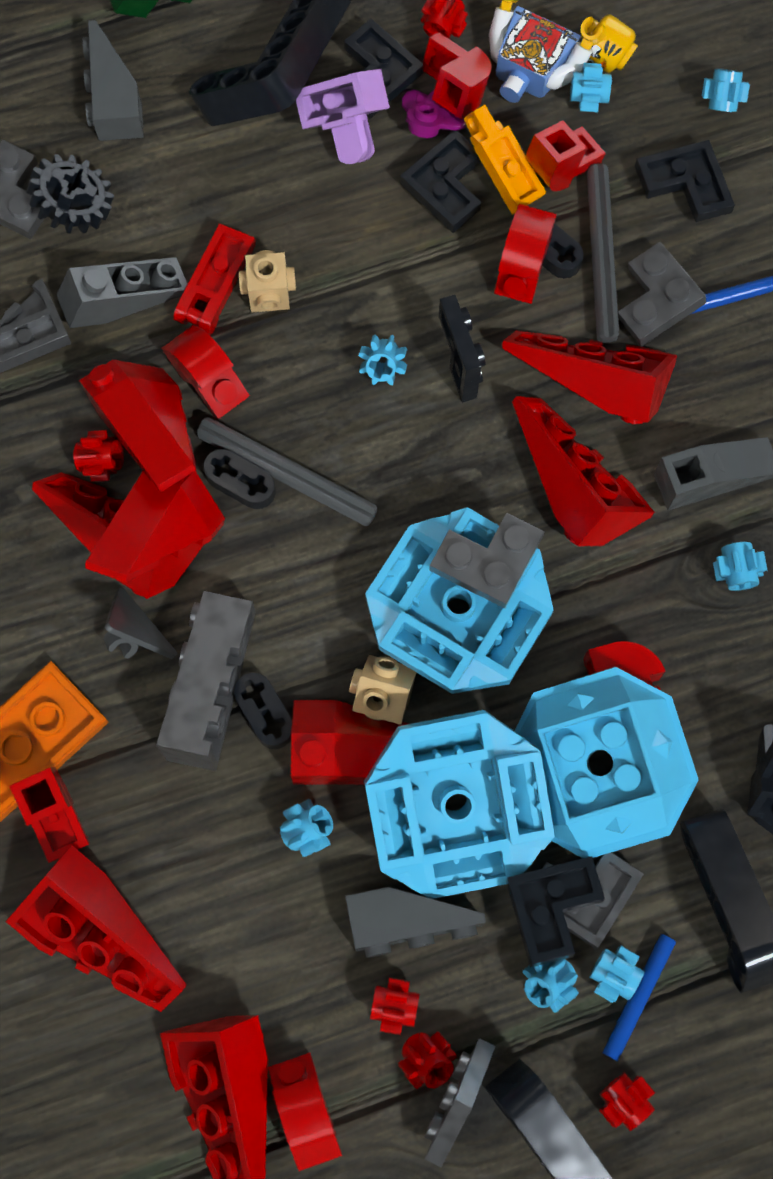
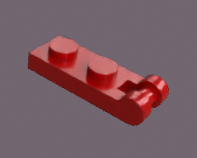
M219 223L175 308L174 321L184 325L188 322L205 330L209 335L214 332L219 316L239 279V271H243L246 265L245 255H251L256 245L255 237ZM198 299L208 303L204 311L194 308Z

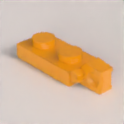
M486 105L479 107L464 118L471 134L470 140L474 146L473 148L512 215L516 212L519 204L527 206L546 194L545 188L534 169L526 160V155L509 125L504 127L500 121L495 122Z

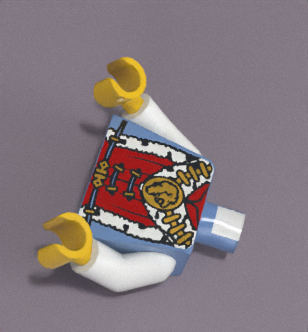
M502 0L500 7L495 9L489 31L491 59L497 63L496 76L504 81L500 88L501 96L509 102L517 103L524 92L540 98L544 97L550 89L556 90L570 83L573 72H582L583 64L587 63L593 52L590 49L591 46L605 39L607 34L606 27L602 24L596 35L589 36L588 31L593 25L594 18H586L581 24V34L584 38L580 43L581 35L522 7L517 6L515 11L511 10L512 4L518 0Z

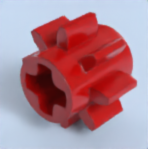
M427 0L421 10L424 14L421 22L424 23L423 28L430 37L439 32L448 39H450L451 35L459 38L467 25L465 19L468 13L464 11V3L462 0Z
M107 430L88 431L87 437L81 438V442H77L74 447L73 459L75 467L79 472H82L83 476H90L91 482L110 481V474H116L124 463L122 444L120 441L115 440L114 436L108 437Z
M389 978L387 987H375L370 1019L381 1021V1032L401 1035L402 1025L414 1027L420 993L408 991L410 981Z
M439 1031L432 1037L427 1033L420 1032L411 1036L404 1043L401 1052L404 1059L398 1063V1066L415 1089H419L423 1083L429 1088H438L445 1084L452 1076L454 1066L451 1061L457 1058V1055L450 1048V1043Z
M623 1072L600 1092L599 1095L606 1104L599 1111L612 1127L617 1128L623 1123L629 1131H632L654 1112L655 1108L648 1099L655 1094V1091L642 1076L638 1075L631 1080Z

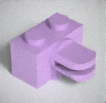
M381 69L355 72L304 87L296 99L302 129L322 126L323 130L331 129L340 162L345 164L364 162L374 154L375 149L367 114L390 108Z

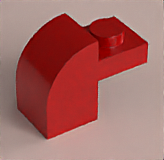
M439 32L429 37L423 60V71L437 80L432 100L458 118L463 119L481 105L491 72V62L488 56L477 46L470 51H466Z
M562 120L534 134L526 153V160L552 191H561L570 186L574 177L587 171L591 164H600L606 153L583 126L572 131L565 121Z
M522 204L518 205L502 253L494 294L532 304L557 214Z
M192 325L161 348L182 380L193 385L213 417L220 419L250 396L232 369L234 365L229 357L202 328Z
M629 641L614 642L588 649L583 658L588 675L617 667L653 686L652 682L659 681L666 672L660 659L651 650Z
M54 766L9 786L26 825H32L48 863L61 858L71 845L78 850L90 844L73 806L72 797Z
M309 1052L269 1066L268 1070L274 1090L272 1091L298 1171L341 1157L342 1153L333 1121L323 1096L311 1053Z

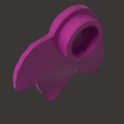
M416 89L410 90L402 98L401 106L407 112L406 121L409 124V131L415 136L432 138L438 134L440 129L457 131L467 127L464 118H458L432 100L434 90L429 95Z

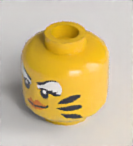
M613 15L604 16L600 22L594 19L593 25L588 31L589 36L596 35L602 24L606 27L607 34L602 42L591 46L590 49L593 52L588 60L591 63L602 64L603 71L606 73H610L615 69L621 71L638 47L634 43L636 38L634 30Z

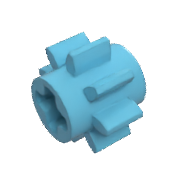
M584 63L583 72H573L570 101L579 102L581 112L598 113L599 103H609L612 76L611 74H602V64Z
M714 69L713 79L704 78L701 97L710 99L709 109L737 112L738 102L747 103L750 84L749 82H742V71Z
M375 334L372 336L371 348L361 346L358 356L365 361L361 363L359 372H367L372 378V385H375L378 381H387L391 386L395 380V372L399 374H405L407 364L401 360L405 357L407 348H399L394 342V335H391L388 339L379 340V337ZM381 357L387 358L385 363L379 362Z
M737 542L722 547V556H717V561L713 562L716 581L726 580L728 589L732 591L746 590L758 586V577L764 576L763 572L768 571L764 551L755 553V549H753L750 542Z
M307 799L283 811L284 817L287 820L280 826V834L284 844L289 849L294 851L300 850L302 857H306L330 846L331 843L326 836L333 830V820L330 813L320 805L313 806L311 799Z
M622 945L617 948L615 953L605 948L589 978L599 983L594 993L611 1003L616 1002L619 995L629 1001L638 988L645 972L635 966L640 956Z
M566 959L534 967L529 965L523 970V974L529 978L525 982L524 991L528 999L538 1008L550 1006L552 1011L556 1013L579 994L576 988L573 987L578 975L574 967Z

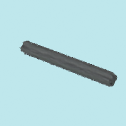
M602 163L591 164L588 167L587 186L596 334L598 341L612 343L618 339L619 323L609 170L607 165Z
M205 417L197 429L199 439L218 449L234 452L266 470L273 478L364 526H369L377 514V506L210 417Z

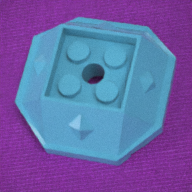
M468 507L451 512L450 515L431 518L409 525L365 593L378 649L451 694L510 684L554 611L544 572L541 551L538 548L506 608L429 571V566L449 529L488 548L499 525ZM462 599L467 602L470 609L466 613L456 614L448 608L447 604L451 600Z
M617 667L533 692L515 729L516 733L541 751L555 834L552 841L582 859L591 856L592 858L669 836L699 780L672 696ZM599 750L608 752L613 759L611 771L604 776L595 775L589 768L590 756Z
M486 710L398 726L364 780L381 872L399 880L414 891L430 899L505 885L507 877L523 874L540 851L544 850L555 837L541 751ZM463 794L467 796L466 803L461 809L451 811L445 808L446 801L452 795Z

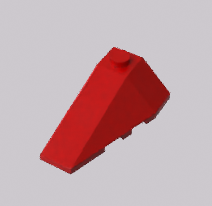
M518 330L503 340L502 349L607 413L621 416L622 421L630 424L648 423L659 411L677 359V355L640 346L626 345L625 351L606 350L601 341L589 340V343L582 342L568 345L569 340L563 336Z
M112 359L106 364L93 368L88 375L79 380L99 417L160 492L196 470L191 439L186 428L187 418L181 402L183 400L182 392L176 382L163 368Z
M516 396L512 401L552 511L555 518L564 528V534L569 541L577 546H603L652 517L655 512L633 484L622 474L617 479L613 477L600 464L604 457L596 449L591 451L583 444L577 443L573 439L576 436V431L542 398Z
M196 470L162 492L158 490L143 471L86 560L85 569L126 583L159 567L160 559L172 554L178 558L186 554L187 546L197 543L203 546L211 542L224 525L225 517Z
M63 472L40 479L32 484V490L90 553L124 502L121 499L108 497L107 490L104 487ZM197 543L187 546L186 554L178 558L172 554L160 559L159 567L126 583L119 582L130 588L135 594L148 599L174 587L203 546Z
M294 700L291 731V778L293 785L364 784L365 778L397 727L409 723L402 721L400 725L383 719H371L365 714L352 711L353 705L338 700Z
M72 845L5 921L40 951L50 956H53L57 951L77 961L75 969L87 975L91 970H94L110 978L116 990L159 1012H162L187 986L108 876Z
M258 1015L226 1016L160 1033L169 1078L175 1092L183 1089L193 1113L187 1117L192 1131L199 1129L209 1150L205 1161L212 1178L266 1179L268 1058Z

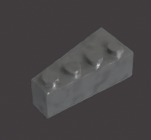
M203 591L200 603H194L189 621V626L192 627L188 642H184L179 658L180 669L176 682L173 683L170 691L169 705L156 744L167 761L212 771L217 770L235 698L234 689L240 678L256 613L253 601Z

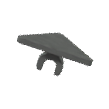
M119 588L115 593L105 624V629L108 632L104 636V642L108 651L112 652L120 644L123 656L128 659L137 652L139 645L173 659L177 655V651L126 590Z

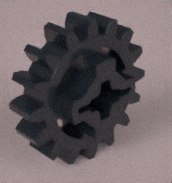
M56 154L52 163L44 158L41 160L39 168H33L26 194L31 195L30 207H40L39 219L47 217L52 219V228L55 229L59 224H63L67 233L71 234L73 227H78L84 234L87 233L89 225L98 229L102 220H106L109 215L114 194L108 192L111 186L110 181L100 180L103 172L101 169L94 171L88 169L90 161L85 160L82 164H78L74 155H70L68 161H63Z

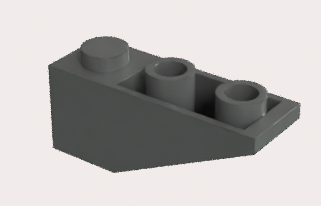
M88 21L89 37H83L82 39L85 60H90V69L84 70L86 92L91 93L92 102L85 104L88 126L95 127L99 141L144 138L143 110L137 82L97 21Z
M177 257L69 268L59 288L57 297L69 328L106 324L181 297L188 284Z
M768 437L700 445L661 457L654 477L667 510L669 511L772 479L773 449Z
M390 887L345 896L356 952L365 950L366 958L392 953L391 945L407 941L409 949L435 944L434 936L451 933L452 940L478 935L477 927L484 926L486 923L484 913Z

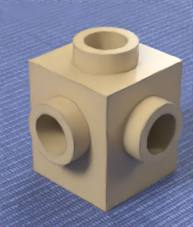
M263 250L254 255H245L246 270L239 271L241 295L248 294L251 312L290 309L289 291H296L294 267H286L285 252L276 253L270 250Z
M369 655L363 670L355 668L349 688V693L356 694L352 711L365 714L371 719H383L401 725L409 704L416 672L392 658Z

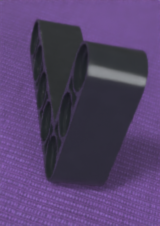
M293 0L257 62L210 73L194 82L189 89V94L208 124L211 126L223 125L277 113L291 106L302 91L349 7L351 0Z

